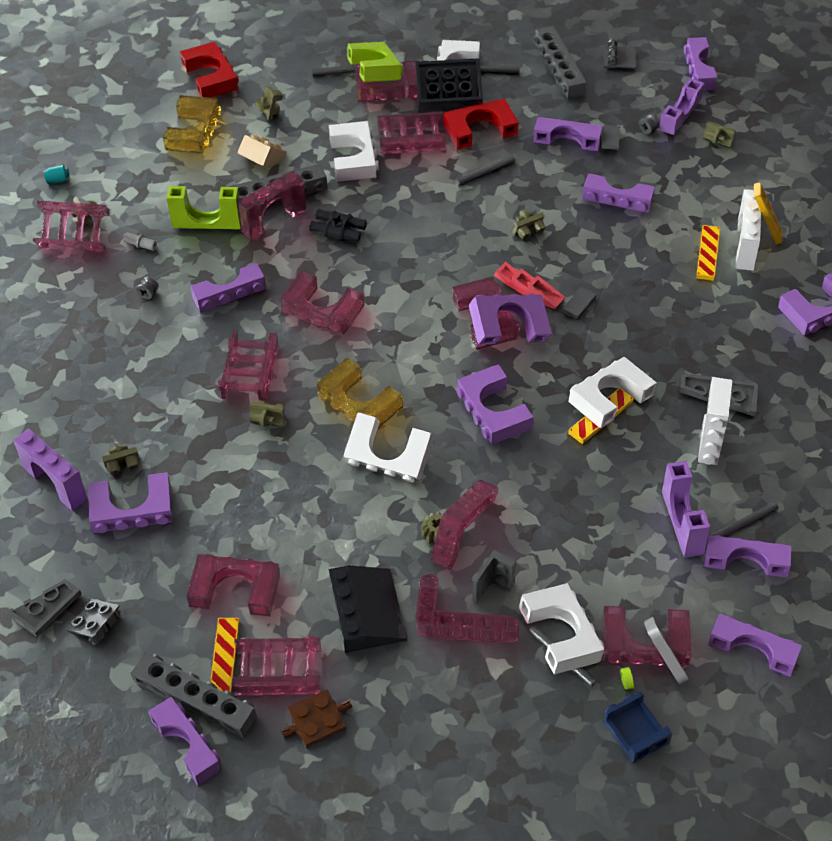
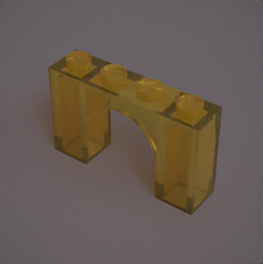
M180 95L176 104L178 118L194 119L201 123L192 128L167 127L163 136L165 150L203 154L205 148L208 147L209 137H212L213 127L217 123V116L221 113L218 99Z
M347 357L316 383L317 395L322 401L331 404L335 410L345 414L349 420L355 421L358 412L376 417L380 421L379 429L403 408V395L388 386L369 401L358 402L348 398L345 395L346 392L362 379L361 366Z

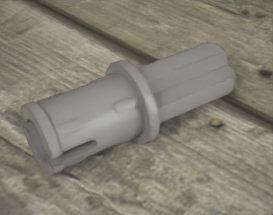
M128 232L123 235L124 242L136 245L137 248L142 247L151 251H155L157 248V241L145 238L144 235L138 236Z

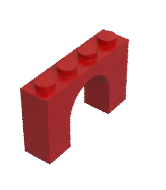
M215 41L180 51L181 63L187 73L201 68L217 69L212 74L195 79L197 91L202 100L238 90L237 73L234 74L232 65L228 64L226 55L223 56L221 47H218Z
M505 98L444 112V127L457 150L472 146V132L469 125L474 122L485 121L492 123L497 127L502 138L518 135L519 122Z

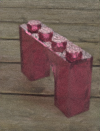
M402 61L403 76L401 80L391 83L379 81L364 82L360 77V64L355 65L358 102L417 98L416 61Z
M294 170L237 200L241 231L250 240L265 233L264 212L276 199L282 198L283 208L292 217L307 210L304 179Z
M300 271L280 298L281 311L344 335L365 306L364 294L347 288L337 303L328 307L314 306L308 301L318 289L317 276Z
M493 276L452 287V300L458 312L469 309V304L477 295H502L500 285L495 282ZM497 312L502 336L495 344L478 345L473 324L470 325V338L476 350L518 339L520 325L517 320L515 321L512 312Z
M211 554L197 555L186 595L189 607L209 609L214 590L221 581L230 577H242L252 584L248 600L250 614L271 616L280 578L279 563L236 559L230 556L218 557Z
M604 606L602 615V642L604 644L602 661L610 663L630 662L631 664L649 663L656 666L666 664L655 644H640L628 635L625 626V607ZM668 609L665 639L681 666H689L691 658L689 610Z

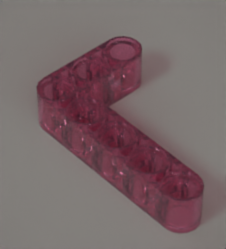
M478 480L444 512L440 519L431 562L449 570L454 566L464 530L494 502L499 490L497 486L483 480Z
M425 574L421 577L416 610V631L419 635L508 644L518 640L520 623L515 617L437 610L439 580L434 574Z

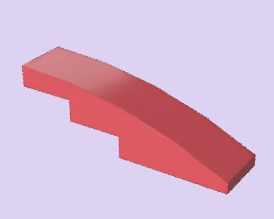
M506 261L494 274L496 278L522 295L530 293L542 295L544 305L552 309H556L565 299L563 294L538 275L534 278L522 268L519 271Z

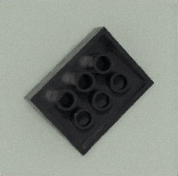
M479 58L415 62L418 113L449 112L483 103Z
M352 565L328 569L345 653L407 641L390 569Z

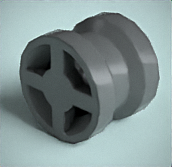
M651 113L639 121V126L645 134H650L653 130L659 128L660 121L655 114Z
M144 277L141 284L137 286L136 292L142 298L151 299L154 294L153 292L159 286L153 278Z

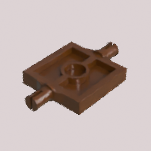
M327 689L287 707L292 718V725L281 729L283 738L285 739L296 733L307 748L346 730L341 712L353 708L350 700L348 699L337 704Z

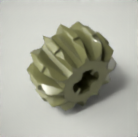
M440 511L437 515L431 512L430 517H424L421 524L423 539H427L428 544L434 542L435 546L438 543H442L445 546L446 541H451L452 535L455 533L453 519H449L448 514L442 516Z

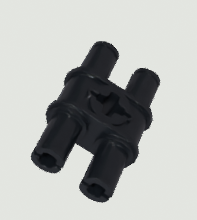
M317 209L315 214L316 220L326 221L327 223H319L312 220L309 225V231L323 234L325 237L336 238L340 241L350 240L359 243L361 232L350 230V228L365 231L367 220L353 217L352 214L339 213L336 210L330 212Z

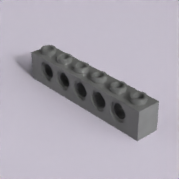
M552 25L536 29L534 43L539 47V52L544 56L545 63L549 65L550 72L554 74L556 82L561 86L562 93H565L567 99L586 95L587 82L555 27Z
M321 164L229 186L238 187L241 211L328 189L327 176Z
M146 652L143 654L130 673L135 683L166 699L172 697L175 703L180 702L185 709L244 738L257 718L252 703L247 700L240 701L236 699V696L225 690L222 692L218 690L217 686L209 681L205 683L199 680V677L194 673L189 672L187 674L181 671L182 669L174 663L170 665L165 663L156 654L150 655ZM163 672L161 676L155 677L157 673ZM181 681L178 686H173L175 682ZM193 691H199L198 694L191 695ZM218 700L215 704L209 705L210 701ZM236 709L233 714H227L229 710Z

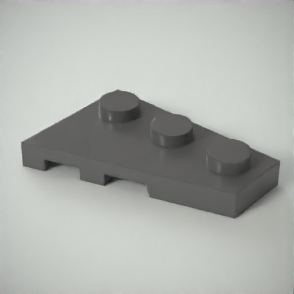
M65 579L44 590L42 595L33 600L29 598L16 609L11 608L6 613L11 619L38 637L82 593L79 588Z

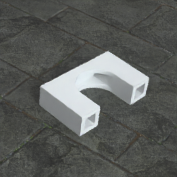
M442 40V46L438 48L437 60L479 58L480 42Z
M368 121L329 125L331 149L357 147L362 150L361 153L355 156L334 158L336 181L376 178L379 164L378 160H375L377 159L376 149H373L375 148L374 138H371L373 137L372 127L369 128Z
M744 189L738 217L737 232L741 233L736 255V269L754 270L760 243L761 211L754 198V190Z
M623 357L618 361H614L608 367L600 369L593 376L587 377L583 382L575 384L570 389L568 402L599 428H602L614 421L617 406L603 396L599 390L608 387L621 388L641 404L654 395L657 382L627 358Z
M712 377L707 414L704 415L699 463L718 465L729 417L732 380Z
M358 412L343 455L348 460V464L359 467V464L366 466V469L377 472L379 469L385 471L384 474L391 477L400 475L403 476V480L414 483V480L420 481L434 440L432 433L412 428L405 451L393 460H382L376 457L373 451V441L380 421L376 417Z
M568 583L522 595L519 609L527 624L548 618H556L567 622L575 631V637L548 646L545 658L553 674L601 661L604 644L598 639L593 624L589 623L584 608L579 605L576 594L570 589Z

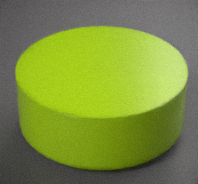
M622 668L620 674L624 689H634L630 668Z

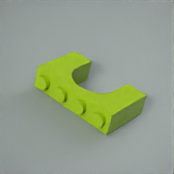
M385 42L348 44L347 59L351 64H360V77L364 82L401 80L403 65Z
M169 186L166 199L172 228L241 229L242 211L238 187H221L219 193L220 208L212 212H204L190 204L186 186Z

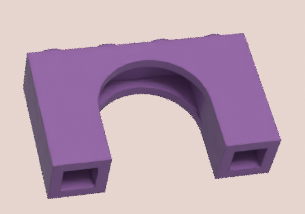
M832 273L825 275L822 289L831 298ZM797 289L781 295L778 308L804 336L832 324V306H815L809 303Z
M533 293L527 295L511 294L509 296H502L500 294L493 296L477 295L469 304L478 345L495 344L502 336L497 318V312L499 311L512 312L521 319L528 343L545 342L552 334L542 295H534Z
M499 364L458 379V387L456 388L457 395L464 400L467 411H471L475 424L481 427L484 438H488L491 445L533 429V416L525 404L506 411L497 412L487 409L481 403L487 396L507 389V376Z
M27 429L13 440L23 468L35 479L46 472L56 487L60 501L69 509L75 510L88 499L79 471L34 432Z
M687 461L667 464L662 494L684 558L704 555L710 530L705 511H691L690 486L692 474Z
M168 472L148 475V498L141 506L131 510L118 509L112 505V492L108 481L88 483L89 522L93 533L173 522L171 485Z

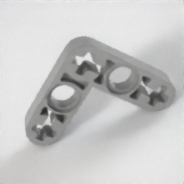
M651 617L644 621L650 638L679 685L688 681L687 674L668 645L655 618Z

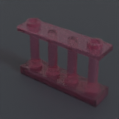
M442 112L377 116L378 130H383L384 137L379 138L380 154L446 150L445 133L439 134V126H443ZM432 127L433 134L423 135L422 128ZM416 128L417 135L407 136L406 129ZM400 129V136L391 137L390 130Z
M37 201V208L44 214L41 238H33V242L38 247L87 248L94 252L106 249V246L99 242L101 218L109 216L110 209L106 205ZM53 213L61 215L58 239H48L50 217ZM70 214H76L77 216L75 240H65L67 217ZM86 215H93L94 217L92 242L82 241L84 217Z
M233 331L232 338L228 340L229 351L222 380L218 381V391H221L222 399H226L228 390L255 392V394H258L259 400L266 402L278 350L277 334L269 333L268 340L257 342L238 340L237 331ZM238 348L264 349L265 354H262V356L236 353ZM236 361L261 363L262 368L251 370L233 368ZM231 376L258 377L259 383H230Z
M308 636L305 638L251 639L245 637L235 639L236 653L242 655L240 676L232 677L231 685L234 695L320 693L319 676H314V652H322L320 638ZM306 652L305 675L292 676L293 653ZM250 653H263L262 676L249 677ZM272 653H284L283 676H270Z

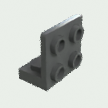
M496 550L490 556L487 555L482 563V568L474 573L471 580L473 582L471 590L473 602L477 603L493 580L500 586H506L511 589L515 584L516 560Z

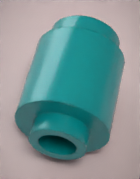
M64 165L44 170L47 184L65 182L70 177L68 167L65 168Z

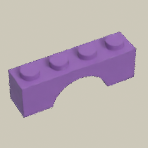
M688 38L687 45H684V54H687L686 60L687 64H689V74H692V79L705 83L703 91L715 90L717 81L715 68L702 63V61L707 60L709 45L707 38Z
M689 78L683 86L675 106L668 105L661 114L659 130L675 135L701 101L705 83Z
M537 117L534 128V142L550 144L559 138H570L577 141L582 149L599 150L602 125Z
M588 173L583 187L582 199L649 213L655 187L638 183L630 189H616L607 183L604 176Z
M257 263L240 268L238 278L229 284L215 285L206 280L191 285L190 289L192 299L199 312L265 290L266 284L263 273Z
M708 535L704 567L725 569L731 561L746 558L760 564L766 575L788 577L791 567V546L782 543L774 544L759 540L751 541L741 538Z
M719 614L708 645L728 653L738 646H753L766 655L770 669L791 677L802 645L797 644L793 640L781 638L772 632L763 631L751 624L742 623L731 616H724L722 614Z
M172 697L148 711L152 723L163 737L180 736L190 743L189 751L183 761L186 770L198 786L221 771L219 755L215 750L211 751L208 748L209 743L202 733L200 735L197 733L195 722L191 717L186 718L184 715L186 712L180 702L175 703Z

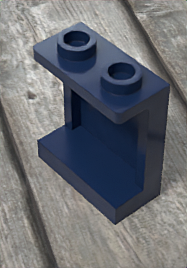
M642 692L636 695L630 694L623 702L607 707L603 722L632 763L670 744L672 732L668 726L662 728L645 705Z

